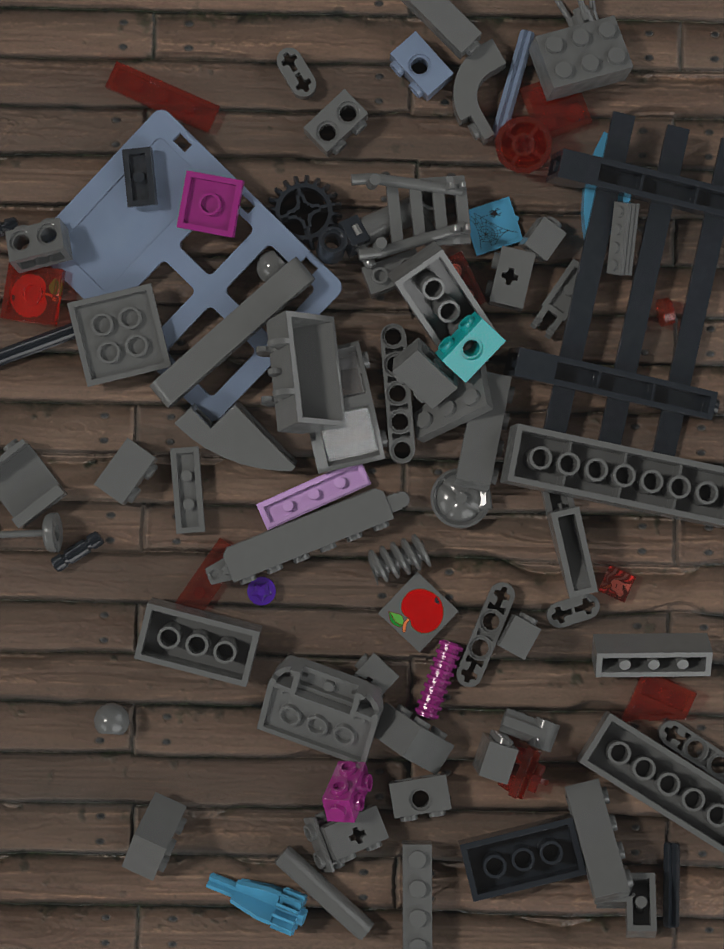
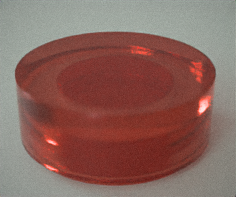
M668 297L656 300V314L661 327L671 326L675 323L674 305Z

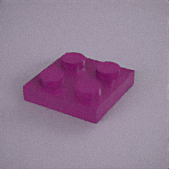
M187 170L177 228L234 238L245 181Z

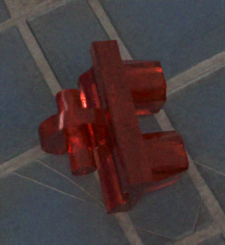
M515 746L519 750L515 763L520 765L517 774L511 773L507 785L498 782V785L508 791L509 796L523 800L526 790L536 793L538 785L547 786L549 780L542 777L546 767L541 764L537 765L542 752L535 748L527 747L526 749Z

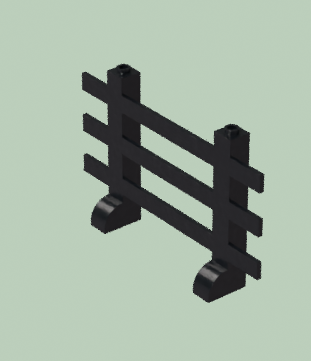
M613 111L603 157L563 148L551 155L546 183L572 188L585 187L595 190L559 356L522 347L509 348L503 375L519 380L552 385L543 429L566 433L575 391L607 398L598 440L621 445L630 403L661 410L652 452L675 456L684 415L703 420H712L713 415L715 416L718 412L720 403L719 399H717L718 392L691 386V381L724 236V138L720 139L711 184L680 176L690 129L670 124L666 126L657 171L627 164L626 158L636 116ZM618 196L650 204L614 367L610 368L583 362L582 358L611 231L614 201H617ZM672 209H677L704 217L668 380H662L636 373Z

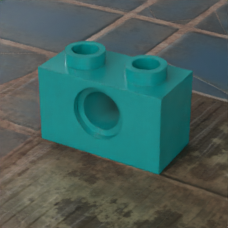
M474 311L472 315H467L461 320L458 329L452 336H448L441 341L435 354L466 383L506 340ZM474 340V344L470 349L463 350V346L467 341Z

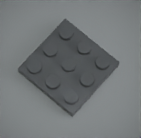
M151 283L67 303L87 387L166 369L171 366Z

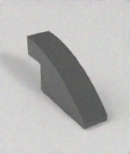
M239 400L215 423L195 403L174 423L190 438L206 449L242 465L266 470L292 471L298 462Z
M541 491L549 529L569 598L598 592L579 506H575L574 498Z

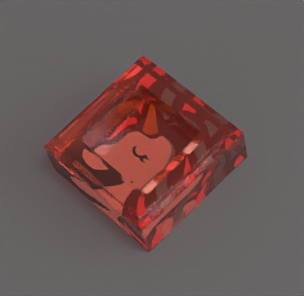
M609 565L598 591L625 603L636 576Z

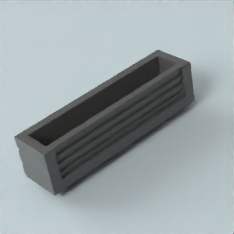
M614 201L606 273L632 275L640 207L638 203Z

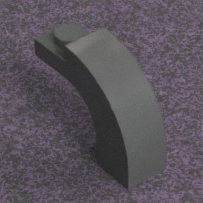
M493 39L483 43L470 57L467 56L457 72L452 95L454 115L459 127L470 122L471 124L468 125V129L475 140L480 139L482 145L492 141L495 134L478 105L477 92L487 79L503 71L506 66V61Z

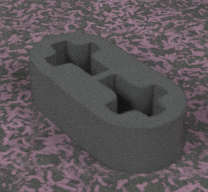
M282 49L277 56V66L287 85L296 98L301 100L311 98L316 92V81L313 74L296 49ZM285 56H289L291 59L296 58L294 61L295 72L292 71L289 65H282L285 63ZM300 75L305 83L311 82L308 85L309 91L305 92L303 89H296L299 87L296 77Z
M592 594L567 598L551 604L547 608L546 619L554 627H566L595 617L599 612L600 604L598 599ZM584 598L588 602L593 601L594 606L590 608L591 613L586 614L584 610L575 612L574 607L583 604L582 599ZM556 607H559L562 611L570 609L572 613L563 617L564 622L559 623L557 619H552L551 616L555 613Z

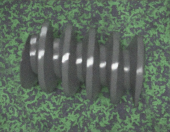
M416 534L411 536V544L405 538H402L400 540V548L394 542H390L389 552L384 546H379L378 556L372 549L368 551V561L377 586L379 576L386 583L389 582L390 572L397 579L400 578L401 568L409 575L411 574V565H414L418 571L421 570V561H425L431 567L425 545Z

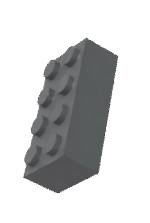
M435 241L387 274L437 349L444 338L452 336L458 329L461 320L467 315H472L474 311L495 329L443 249ZM474 340L467 341L463 346V350L470 349L474 344Z
M152 597L147 603L134 659L246 687L250 679L263 626Z

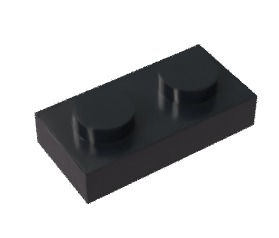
M152 147L123 149L127 206L133 208L158 205Z

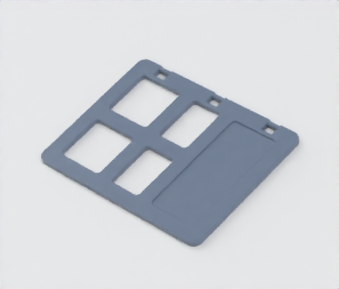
M165 110L154 112L56 217L60 218L68 228L73 260L50 266L83 299L141 286L163 262H167L193 288V295L162 326L168 354L170 348L208 308H214L225 319L239 306L228 294V287L268 246L276 249L288 262L295 257L301 262L307 258L318 268L312 274L315 278L311 284L314 288L313 293L295 312L320 315L342 291L341 281L245 186L243 187L242 197L244 196L255 207L247 213L240 206L239 214L252 226L253 230L213 274H208L182 249V241L193 231L177 228L186 171L232 179L237 178L194 138L179 121ZM180 134L191 144L186 152L174 142ZM152 147L158 205L129 208L127 206L122 150ZM56 236L51 238L48 243L54 241ZM261 328L247 340L254 348V354L215 395H210L200 384H197L184 398L191 405L195 403L211 421L221 418L271 366L270 357H260L256 354L257 346H267V332ZM169 354L171 365H173L176 361ZM168 368L157 370V372L161 375Z

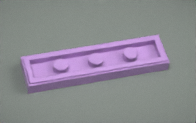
M363 464L327 472L256 504L267 530H270L371 485V482Z

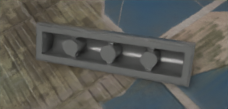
M290 845L275 859V864L357 939L362 940L371 930L375 922Z

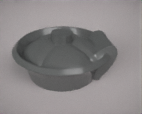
M457 468L446 471L435 481L430 496L431 506L435 515L444 524L454 528H467L480 522L488 510L492 509L490 487L488 492L455 486L454 482Z

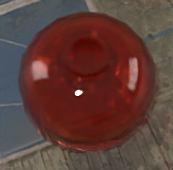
M530 116L508 120L499 129L495 138L499 161L507 169L516 173H532L539 170L548 162L552 153V137L549 129L540 120Z

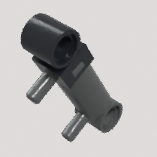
M421 191L426 233L435 230L431 222L435 220L433 206L425 204L424 201L433 202L432 192ZM409 197L399 201L402 230L412 226ZM388 206L360 218L358 215L352 216L339 222L338 227L332 226L322 230L316 249L318 258L325 264H336L342 260L345 251L350 258L358 254V248H368V245L373 244L379 237L386 238L391 236ZM326 243H334L338 248H329ZM374 259L362 260L366 269H371L376 265Z

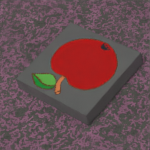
M416 572L378 614L420 653L455 616L458 610L426 579Z

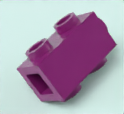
M338 761L322 797L327 821L355 823L359 812L364 808L367 792L371 791L373 784L372 775L368 774L366 762Z

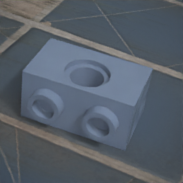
M416 31L390 53V61L392 62L390 67L399 77L404 75L410 82L408 87L417 98L423 97L426 101H429L453 78V72ZM416 63H422L427 67V71L423 74H416L411 67Z

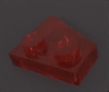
M639 677L621 719L625 722L648 719L649 721H658L666 718L671 720L686 719L697 692L665 677Z

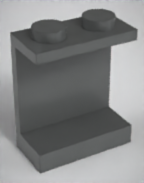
M14 439L3 448L5 452L0 456V501L13 516L12 521L20 529H24L68 495V493L28 441Z

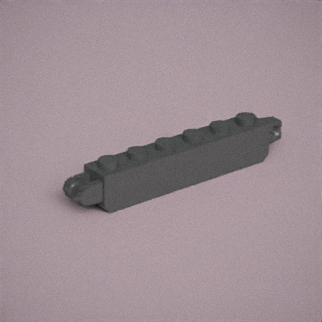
M373 488L226 547L223 553L224 558L205 568L211 585L233 580V582L240 581V584L244 585L256 580L255 574L266 570L267 574L274 573L284 568L282 565L284 562L293 559L294 564L310 558L309 552L320 549V552L323 553L336 548V541L346 538L347 542H351L363 537L362 531L372 527L375 532L390 526L388 521L394 519L392 513L408 506L410 496L404 491H397V493L385 496L383 491Z

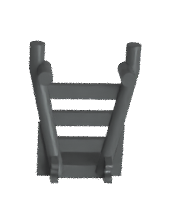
M379 173L351 174L352 186L366 185L370 190L376 189L378 185L386 186L391 243L387 244V240L384 237H379L372 247L358 248L359 260L383 258L423 245L426 247L433 241L440 247L471 244V228L464 175L415 179ZM398 188L409 189L413 237L403 239ZM421 191L432 192L435 230L426 233ZM444 194L454 195L457 223L447 226Z

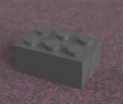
M614 15L535 36L528 50L547 101L624 81L633 68Z

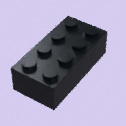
M570 814L458 840L473 902L587 874L573 817Z

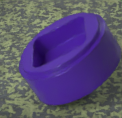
M258 577L248 585L247 594L254 604L267 605L275 598L276 587L269 578Z

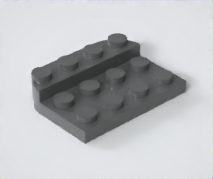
M290 655L277 666L268 683L257 729L345 761L367 762L384 708L382 689L361 678Z

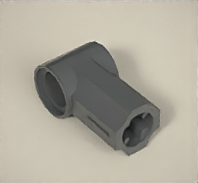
M507 708L499 731L527 741V744L551 752L561 725Z

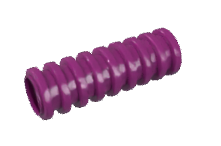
M444 639L438 642L441 645L440 648H436L437 656L432 659L435 661L434 665L429 667L431 673L427 674L426 677L429 679L423 684L425 690H421L422 698L417 701L419 707L414 709L416 714L432 720L439 718L437 712L442 710L440 704L441 702L444 703L445 698L443 696L448 693L447 685H451L449 679L454 676L452 670L457 668L455 662L460 659V656H458L459 651H463L461 645Z

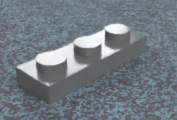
M199 446L170 448L176 534L206 532Z

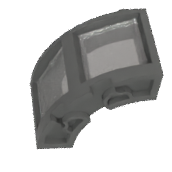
M359 341L338 345L347 428L322 431L323 436L321 431L309 433L318 474L385 459L383 447L388 446L385 429L379 431L366 368H370L367 351L361 352Z

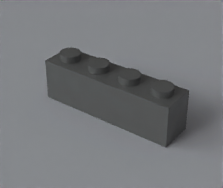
M487 372L493 410L466 422L454 482L455 486L488 492L490 485H496L499 468L494 467L496 457L501 458L504 441L499 439L501 430H507L510 414L505 413L506 403L512 404L515 387L510 386L512 377Z
M707 633L593 634L591 658L595 677L711 676L713 651Z
M491 729L490 734L482 733L472 765L479 776L507 785L519 750L513 745V741H511L507 734Z
M599 778L565 786V798L569 813L573 817L594 904L629 897V887H633V880L630 870H624L621 859H625V852L622 842H616L614 831H618L614 814H608L606 804L610 803L606 786L601 787Z
M402 840L403 949H432L431 840Z

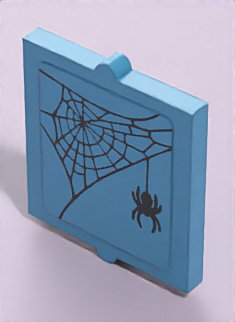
M509 197L469 209L470 236L476 257L501 249L502 246L507 247L520 243L523 237L518 225L519 217L515 216Z

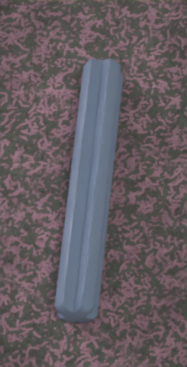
M521 30L519 33L492 130L495 134L494 137L498 139L506 138L530 54L528 50L534 40L535 34L528 30Z

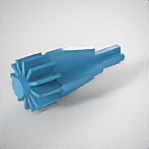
M214 872L210 874L209 881L206 884V888L231 897V904L254 919L270 925L271 929L289 936L294 935L295 929L297 930L298 925L302 926L307 917L308 909H305L306 907L304 906L308 900V895L288 887L281 888L274 884L244 878L238 879L236 882Z

